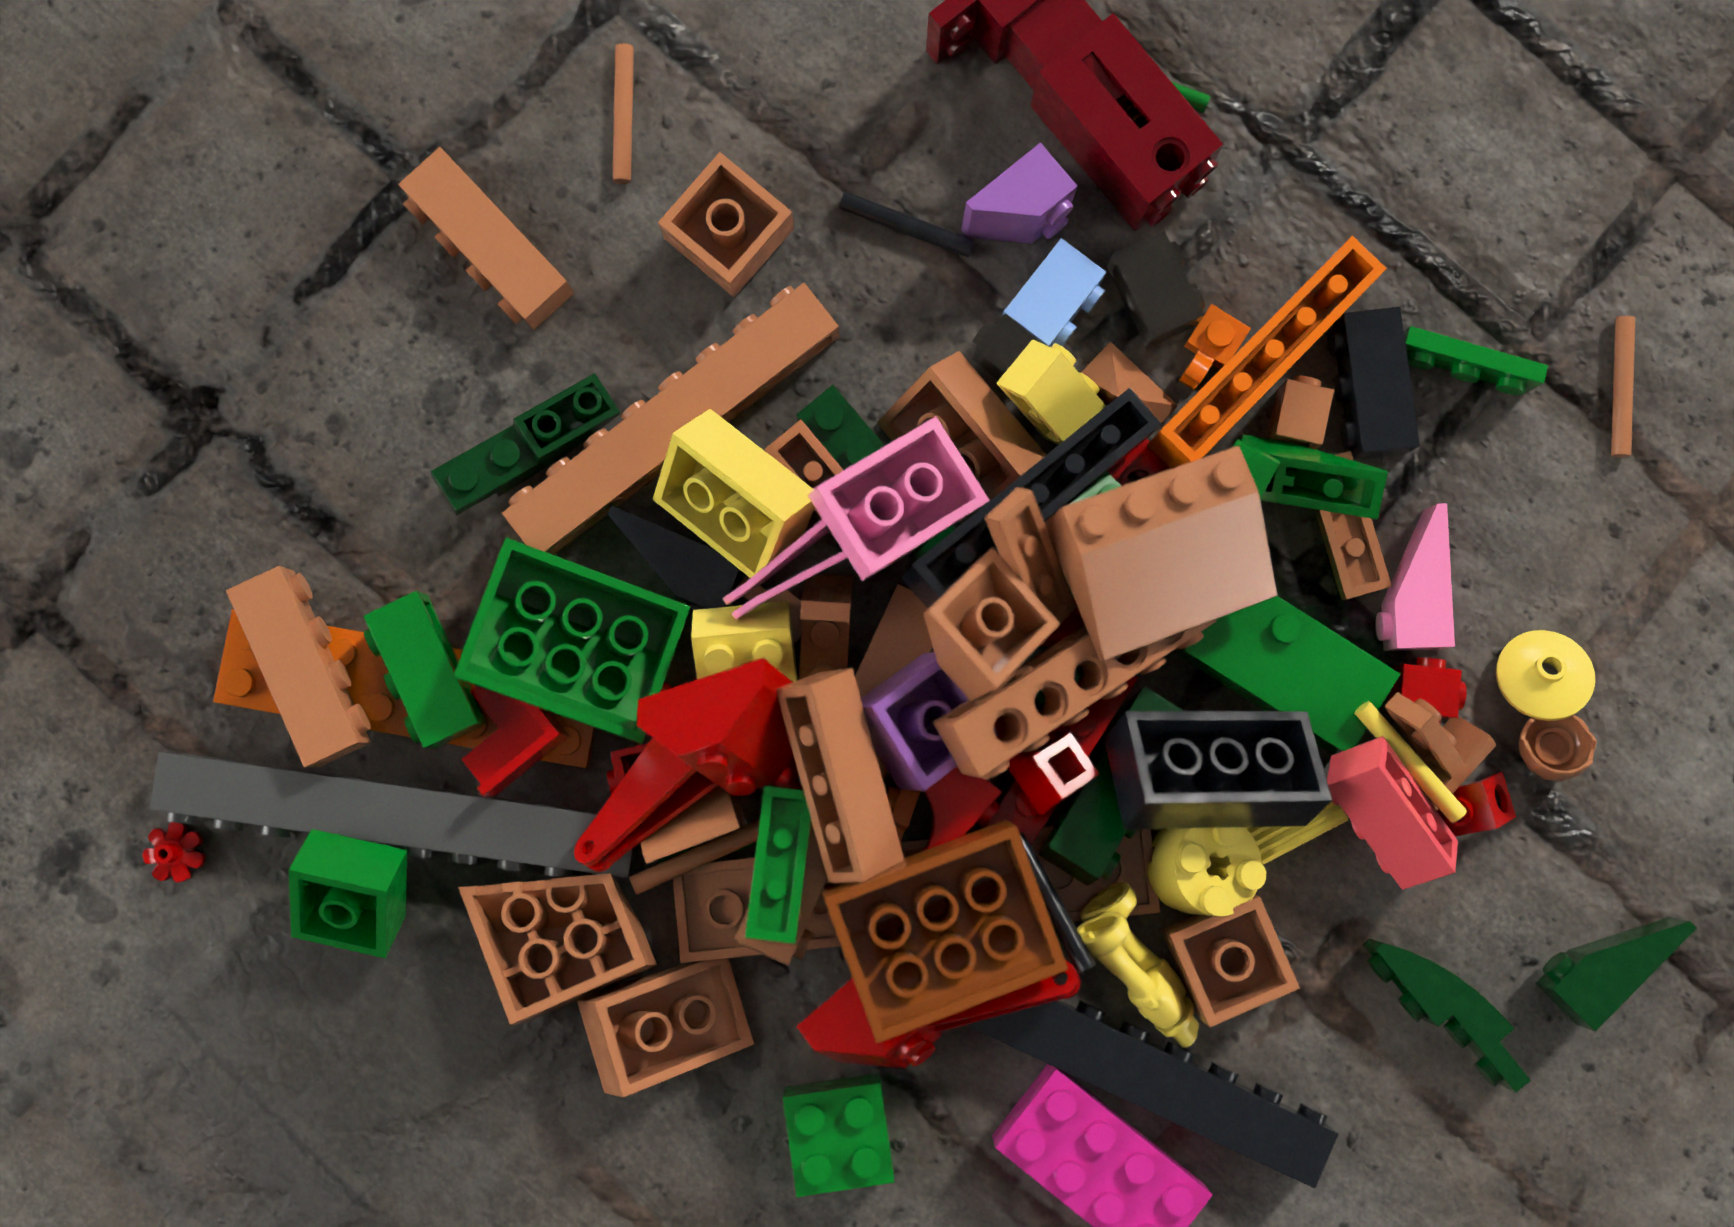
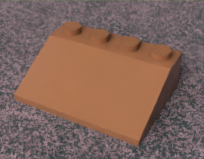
M1239 446L1061 507L1044 522L1100 662L1277 596L1259 491Z

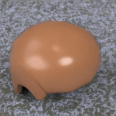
M1573 715L1556 721L1528 719L1520 733L1518 745L1519 753L1530 771L1542 779L1562 782L1578 777L1593 763L1597 740L1589 732L1585 722Z

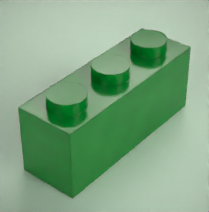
M414 591L363 616L369 628L364 631L366 642L376 657L381 655L389 671L384 674L385 683L394 699L402 700L409 715L404 718V723L410 737L416 744L421 742L424 748L436 749L488 724L477 700L470 692V684L453 677L458 664V658L427 594Z

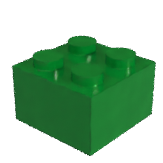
M311 829L289 868L291 937L386 959L406 917L407 850Z
M880 1073L785 1087L782 1098L796 1197L895 1183Z

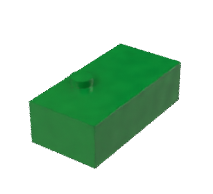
M1278 596L1217 618L1216 622L1202 630L1204 637L1200 641L1187 648L1178 649L1175 653L1264 711H1307L1316 744L1333 755L1355 747L1366 731L1367 727L1354 714L1356 709L1363 703L1370 701L1379 710L1400 676V673Z

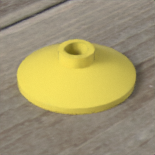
M1545 630L1523 633L1513 638L1504 647L1497 660L1496 679L1502 695L1516 710L1531 718L1556 721L1571 717L1588 703L1593 694L1595 672L1590 658L1576 642L1562 634ZM1542 664L1552 665L1558 671V674H1548L1544 671Z

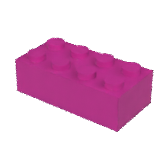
M1050 1064L1044 1067L992 1135L997 1150L1093 1227H1189L1212 1197V1193L1199 1178L1071 1075Z

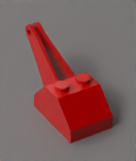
M761 658L638 699L637 726L652 738L595 819L578 839L574 849L575 859L595 872H603L629 850L716 786H720L733 796H744L753 793L757 788L774 784L794 758L776 689L791 684L793 681L765 658Z
M1065 961L1068 968L1066 971L880 1043H877L852 978L796 1027L814 1051L837 1062L906 1068L911 1064L913 1067H916L933 1054L936 1049L933 1043L942 1036V1031L1034 1006L1069 999L1079 991L1081 978L1075 967ZM1061 974H1066L1068 976L1067 982L1063 985H1057V977Z

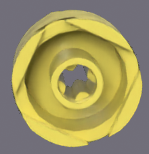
M1245 827L1161 829L1155 836L1151 846L1154 847L1152 862H1148V877L1155 894L1165 905L1187 914L1208 916L1234 914L1233 908L1252 899L1266 880V869L1262 864L1259 848L1253 836Z

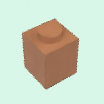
M1294 376L1293 380L1287 379L1277 388L1267 438L1292 442L1315 450L1323 445L1334 389L1321 387L1322 382L1312 377Z

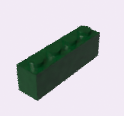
M1143 686L1130 698L1118 720L1125 711L1183 710ZM1105 742L1092 762L1099 775L1073 794L1038 855L1086 886L1099 880L1100 877L1105 880L1110 877L1121 859V855L1116 852L1124 836L1130 839L1138 830L1124 829Z

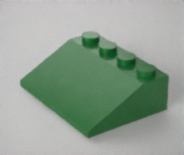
M506 537L500 548L453 677L642 744L646 732L637 726L638 699L661 692L691 606Z

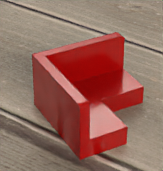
M475 686L470 690L471 694L499 729L461 760L481 784L477 788L479 793L483 797H495L570 737V735L550 711Z

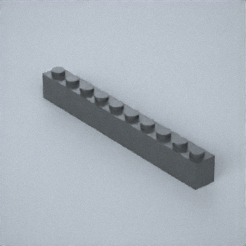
M159 752L149 810L167 812L165 820L176 823L196 824L197 817L214 819V828L243 831V825L246 823L260 825V834L286 838L290 837L291 830L308 832L309 834L311 829L377 844L403 846L404 850H407V856L431 858L432 850L449 852V861L478 865L479 857L498 859L497 868L512 871H526L527 864L545 866V875L561 878L573 877L574 870L593 873V875L611 873L618 885L621 884V877L629 878L635 874L639 847L638 844L629 850L607 870L595 872L575 859L574 849L578 839L599 812L496 797H483L482 795L180 752Z

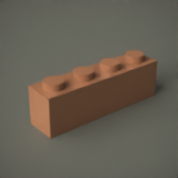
M441 147L436 149L398 184L409 197L403 205L422 225L430 220L440 230L434 238L453 258L461 253L472 264L465 271L484 291L492 286L503 297L497 305L516 325L524 320L535 330L574 294L565 278Z
M277 566L227 589V595L304 768L321 767L370 744L371 741L366 732L371 729L369 718L360 704L354 705L347 689V687L351 686L350 676L340 660L335 661L328 647V643L332 642L330 631L324 620L320 616L315 617L308 600L312 599L313 595L304 576L301 573L296 574L294 570Z
M853 669L818 672L776 689L828 881L865 882L903 862L904 857Z

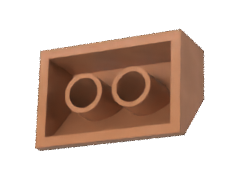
M960 351L930 366L877 422L893 442L937 417L989 500H992L1046 456L1044 451ZM978 510L974 511L973 513H971L959 522L962 524Z

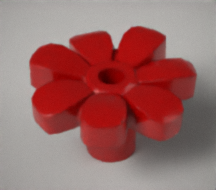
M171 822L168 825V832L163 828H156L149 833L148 840L154 847L143 850L142 857L146 864L156 863L152 871V876L155 879L166 881L172 876L175 882H185L191 878L189 867L200 868L204 866L206 861L205 853L195 851V848H198L203 843V838L198 831L187 833L188 826L186 824Z

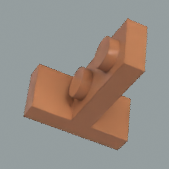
M815 574L805 580L800 613L802 629L799 680L818 672L848 669L854 576Z
M1397 692L1384 706L1414 752L1452 794L1496 746L1491 735L1459 716L1458 718H1450L1442 727L1439 724V721L1442 719L1440 713L1422 699H1418L1414 703ZM1426 795V797L1429 799V801L1431 802V804L1434 806V808H1435L1436 811H1437L1439 808H1438V807L1433 803V801Z

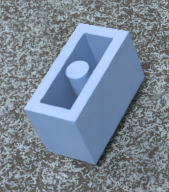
M1061 238L1004 310L1000 323L1028 344L1033 339L1049 347L1054 343L1063 347L1077 328L1071 323L1081 309L1089 313L1105 293L1100 284L1106 271Z

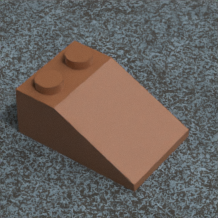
M729 958L689 962L615 985L577 1000L601 1084L606 1094L626 1097L754 1045Z

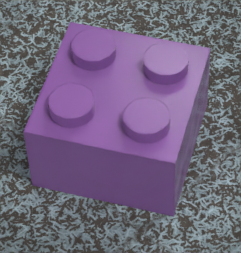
M935 652L921 654L861 698L874 749L899 789L925 791L957 767L933 722L969 698L938 665ZM994 727V734L997 736L999 733Z

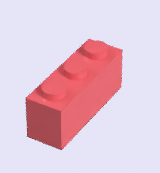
M1384 736L1331 755L1326 780L1332 802L1335 805L1341 806L1349 817L1357 837L1361 840L1365 839L1376 854L1377 862L1384 873H1390L1402 890L1455 873L1458 840Z

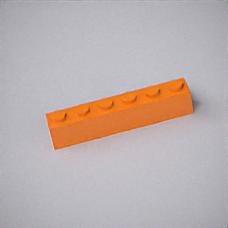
M1351 236L1156 434L1147 446L1171 469L1203 458L1387 268L1356 238Z

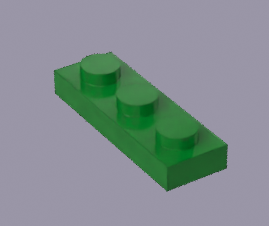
M1413 326L1408 327L1404 331L1409 366L1419 369H1432L1435 366L1451 371L1450 376L1460 381L1478 382L1480 379L1496 384V390L1509 395H1524V393H1528L1544 384L1549 365Z
M764 786L745 931L746 939L787 944L796 943L811 823L804 790Z

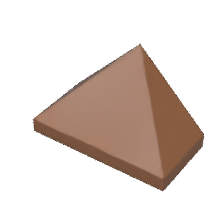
M1112 342L1081 372L1097 384L1100 389L1097 396L1107 405L1128 388H1131L1160 423L1178 407L1165 392Z

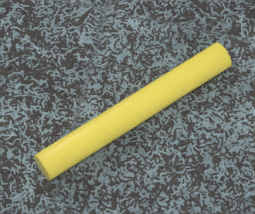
M1367 701L1356 709L1354 714L1376 739L1384 736L1419 787L1449 821L1454 823L1461 819L1467 810L1374 705Z

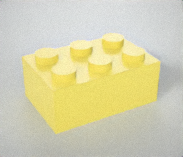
M711 409L673 432L652 499L749 578H752L804 535L815 508L808 496L814 490Z

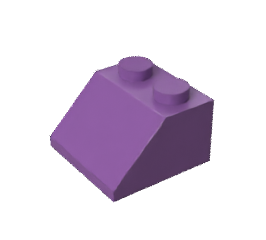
M1040 142L966 202L961 231L968 238L1029 244L1034 243L1042 235L1050 239L1068 223L1069 220L1066 216L1074 208L1072 201L1078 186Z

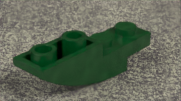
M594 373L515 417L512 426L430 471L431 477L457 516L494 494L498 497L559 460L620 415V411Z
M1371 938L1363 943V946L1372 956L1367 960L1372 970L1386 984L1392 980L1403 994L1398 998V1001L1404 1010L1416 1022L1423 1019L1437 1027L1448 1020L1443 1025L1445 1030L1460 1047L1465 1048L1467 1045L1479 1059L1474 1063L1476 1069L1493 1087L1500 1084L1517 1093L1531 1081L1500 1042L1514 1028L1477 990L1447 969L1408 950Z

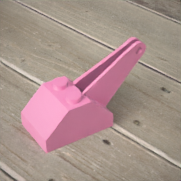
M934 417L817 486L808 496L823 519L747 582L726 595L723 600L728 605L772 577L830 531L842 548V552L753 598L735 610L732 615L735 619H738L773 596L846 558L849 559L863 581L932 540L990 500L938 418Z

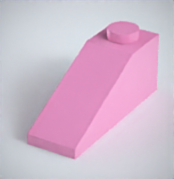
M1447 503L1436 504L1423 510L1391 581L1392 587L1388 588L1381 604L1382 612L1377 613L1376 634L1378 640L1383 641L1384 651L1441 650L1455 647Z

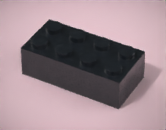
M1125 711L1105 738L1124 829L1306 826L1332 801L1307 711Z

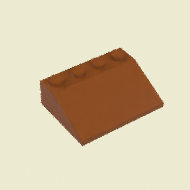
M1007 820L906 857L903 862L865 882H840L820 890L877 1043L1068 970L1016 825Z

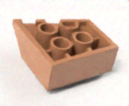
M611 873L530 882L458 887L510 1025L524 1024L657 965L640 920Z

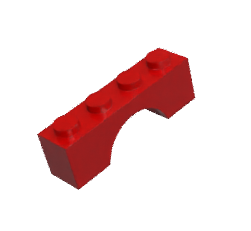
M1002 715L994 723V727L999 733L996 736L998 740L1004 735L1006 730V723ZM1052 730L1048 733L1050 739L1039 748L1029 752H1023L1022 750L1008 759L1010 763L1008 770L1040 816L1075 794L1099 775L1071 733Z
M958 766L924 791L932 810V830L922 851L964 836L975 823L983 827L1000 808L1001 805L995 799L1000 795L1001 791L989 780L983 779V777L962 774Z

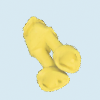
M1126 882L1110 885L1099 892L1084 907L1080 914L1084 923L1077 930L1090 954L1126 985L1129 1000L1138 1007L1143 1017L1150 1020L1155 1028L1164 1036H1173L1182 1048H1187L1196 1041L1199 1022L1193 1016L1194 1004L1188 997H1185L1186 989L1170 964L1165 959H1159L1130 929L1126 919L1137 904V896L1134 890Z

